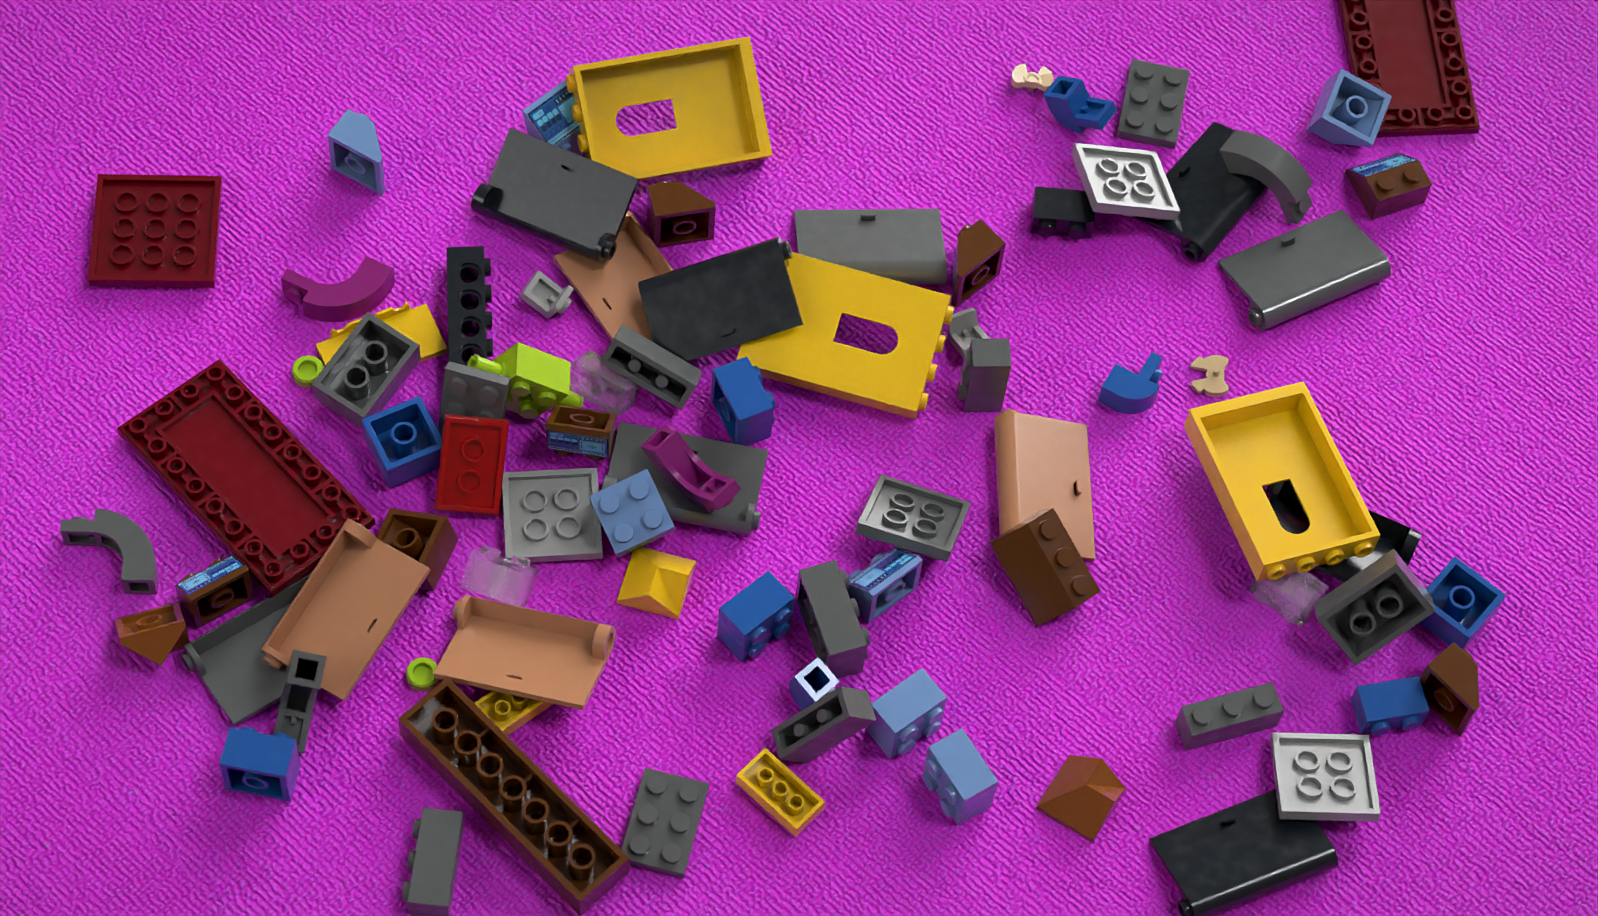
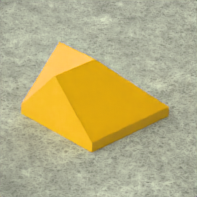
M645 547L634 550L617 598V603L679 620L696 561Z

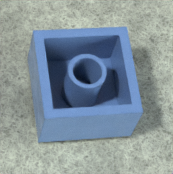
M648 469L589 496L618 558L676 531Z
M922 668L871 703L876 721L868 725L866 731L889 759L898 753L904 755L915 746V741L924 735L930 737L941 728L947 697Z
M962 728L928 747L922 778L930 791L935 790L941 799L940 805L947 817H953L957 825H960L992 806L998 781Z

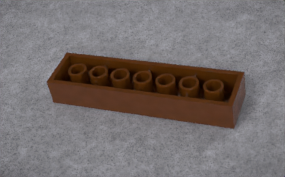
M448 677L398 718L400 735L579 916L629 873L630 857Z

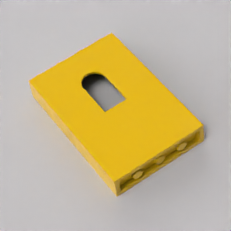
M750 36L575 65L569 69V75H566L568 92L573 93L575 105L571 107L573 120L575 123H579L581 132L577 136L580 153L585 152L586 158L636 177L640 181L763 160L773 155ZM671 99L676 129L627 136L617 128L616 116L622 108Z
M792 252L793 258L788 259L789 266H787V270L804 325L742 344L736 360L748 357L752 366H757L762 377L916 419L918 411L924 412L928 402L929 394L924 393L927 381L933 383L938 367L937 364H933L935 354H941L946 340V336L941 335L944 324L950 325L955 307L950 306L951 296ZM842 313L891 327L898 336L896 348L888 354H877L834 342Z
M1304 381L1189 409L1184 428L1257 582L1266 579L1277 580L1285 574L1297 571L1304 573L1324 564L1335 565L1343 559L1355 556L1362 558L1374 551L1380 533ZM1290 480L1309 519V528L1301 534H1293L1284 530L1262 488L1263 486Z

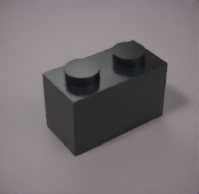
M1035 186L1032 199L1030 233L1042 236H1068L1072 239L1091 238L1095 212L1092 210L1086 191Z

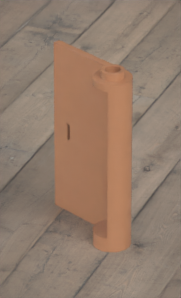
M627 211L615 241L617 248L612 259H607L601 264L566 250L555 255L553 260L611 341L621 324L654 342L641 300L638 282L673 271V268L632 212Z
M1013 409L1001 411L994 418L1000 535L1037 512L1054 508L1082 559L1093 562L1095 560L1087 425L1018 413V411Z
M347 519L261 648V651L265 654L263 660L279 670L281 666L288 668L293 649L327 656L320 688L345 702L431 569L377 539L371 531L361 524Z
M465 595L454 606L453 618L457 620V631L434 672V678L444 680L448 677L452 682L584 710L613 650L616 635L615 627Z

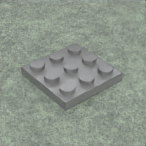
M1074 143L1071 154L1093 212L1120 214L1131 217L1177 219L1180 209L1156 151Z
M597 468L503 473L502 491L506 564L603 559L601 522L589 498L590 495L599 492Z
M1271 733L1270 746L1279 819L1379 821L1381 813L1369 735Z

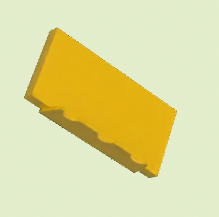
M405 302L400 308L394 309L390 307L375 314V317L419 344L421 359L418 363L448 353L447 346L427 304L412 309L408 302ZM362 318L347 323L342 329H331L329 339L316 344V349L324 366L327 365Z

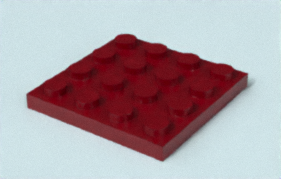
M98 174L88 274L89 286L215 288L222 177Z

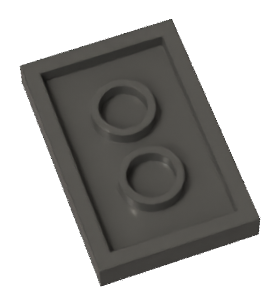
M1132 59L1116 137L1175 149L1190 70Z
M449 361L445 368L438 432L441 437L445 413L505 419L510 378Z
M645 768L621 849L630 857L631 866L684 879L708 794L709 783Z

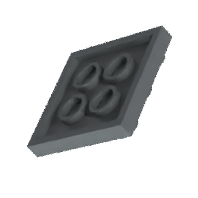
M880 474L858 521L855 533L864 535L871 540H879L895 545L902 550H910L926 555L933 560L948 562L969 512L971 502Z

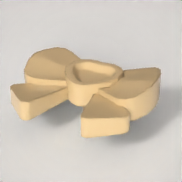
M1021 64L1014 67L1011 84L1014 88L1028 87L1029 92H1033L1034 88L1046 92L1053 83L1054 77L1052 72L1044 66L1036 74L1035 72L1028 73L1026 65Z
M1211 355L1205 359L1201 356L1197 357L1191 364V369L1206 371V378L1191 381V387L1198 394L1204 391L1206 395L1215 398L1227 395L1229 388L1224 381V370L1228 366V358L1221 355Z

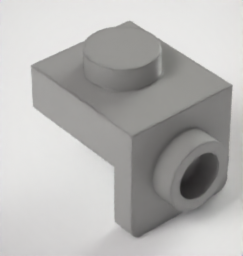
M538 270L532 275L519 297L548 319L557 312L561 315L568 308L572 301L569 296L574 288L568 285L562 289Z
M973 307L953 314L950 325H947L949 342L962 357L964 351H969L971 339H990L978 325L977 312Z

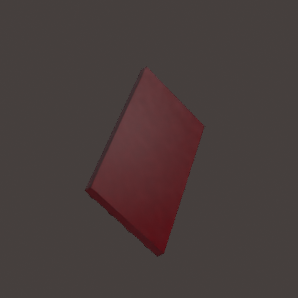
M1337 0L1350 73L1392 96L1376 138L1478 134L1480 125L1454 0Z
M220 359L117 428L119 435L221 544L247 566L252 577L272 598L317 566L347 519H351L367 529L376 524L375 518Z

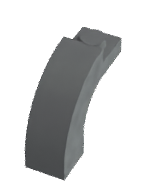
M1238 130L1233 132L1220 149V153L1230 173L1251 176L1265 184L1276 196L1287 222L1298 224L1313 204L1307 192L1313 182L1302 165L1290 153L1265 137Z
M95 509L94 520L84 517L61 520L60 532L64 545L106 547L116 552L122 558L121 582L125 594H158L159 573L153 547L145 532L134 521L122 514L104 509Z
M293 649L283 684L273 733H283L296 740L298 752L304 753L318 689L321 686L327 656Z

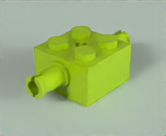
M517 342L492 361L477 354L471 356L467 366L510 378L506 409L520 414L523 418L535 419L555 404L580 408L583 405L584 396L569 390L571 362Z

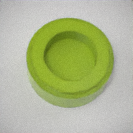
M310 355L298 358L292 367L294 381L301 387L312 388L313 381L324 369L321 360Z
M425 657L413 660L408 665L406 671L410 687L419 692H427L435 688L439 682V679L434 678V672L438 665L432 659Z

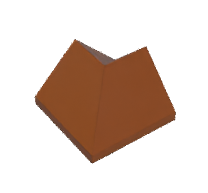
M179 601L114 618L121 645L161 666L169 653L182 650L183 646L190 642Z
M1069 755L1037 804L1036 809L1093 842L1121 799L1126 787L1103 759Z

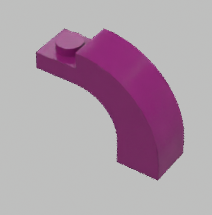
M366 256L357 271L349 279L337 284H321L289 269L281 277L283 294L289 300L295 303L302 302L304 316L324 322H342L361 317L367 311L370 312L379 306L394 287L395 277L394 268Z
M662 426L640 446L655 467L679 492L693 504L708 513L728 506L733 501L734 496L741 490L734 479L721 475L704 464L690 449L679 432L674 429Z

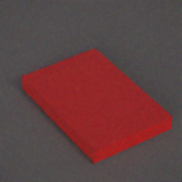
M444 414L435 510L499 516L509 420Z

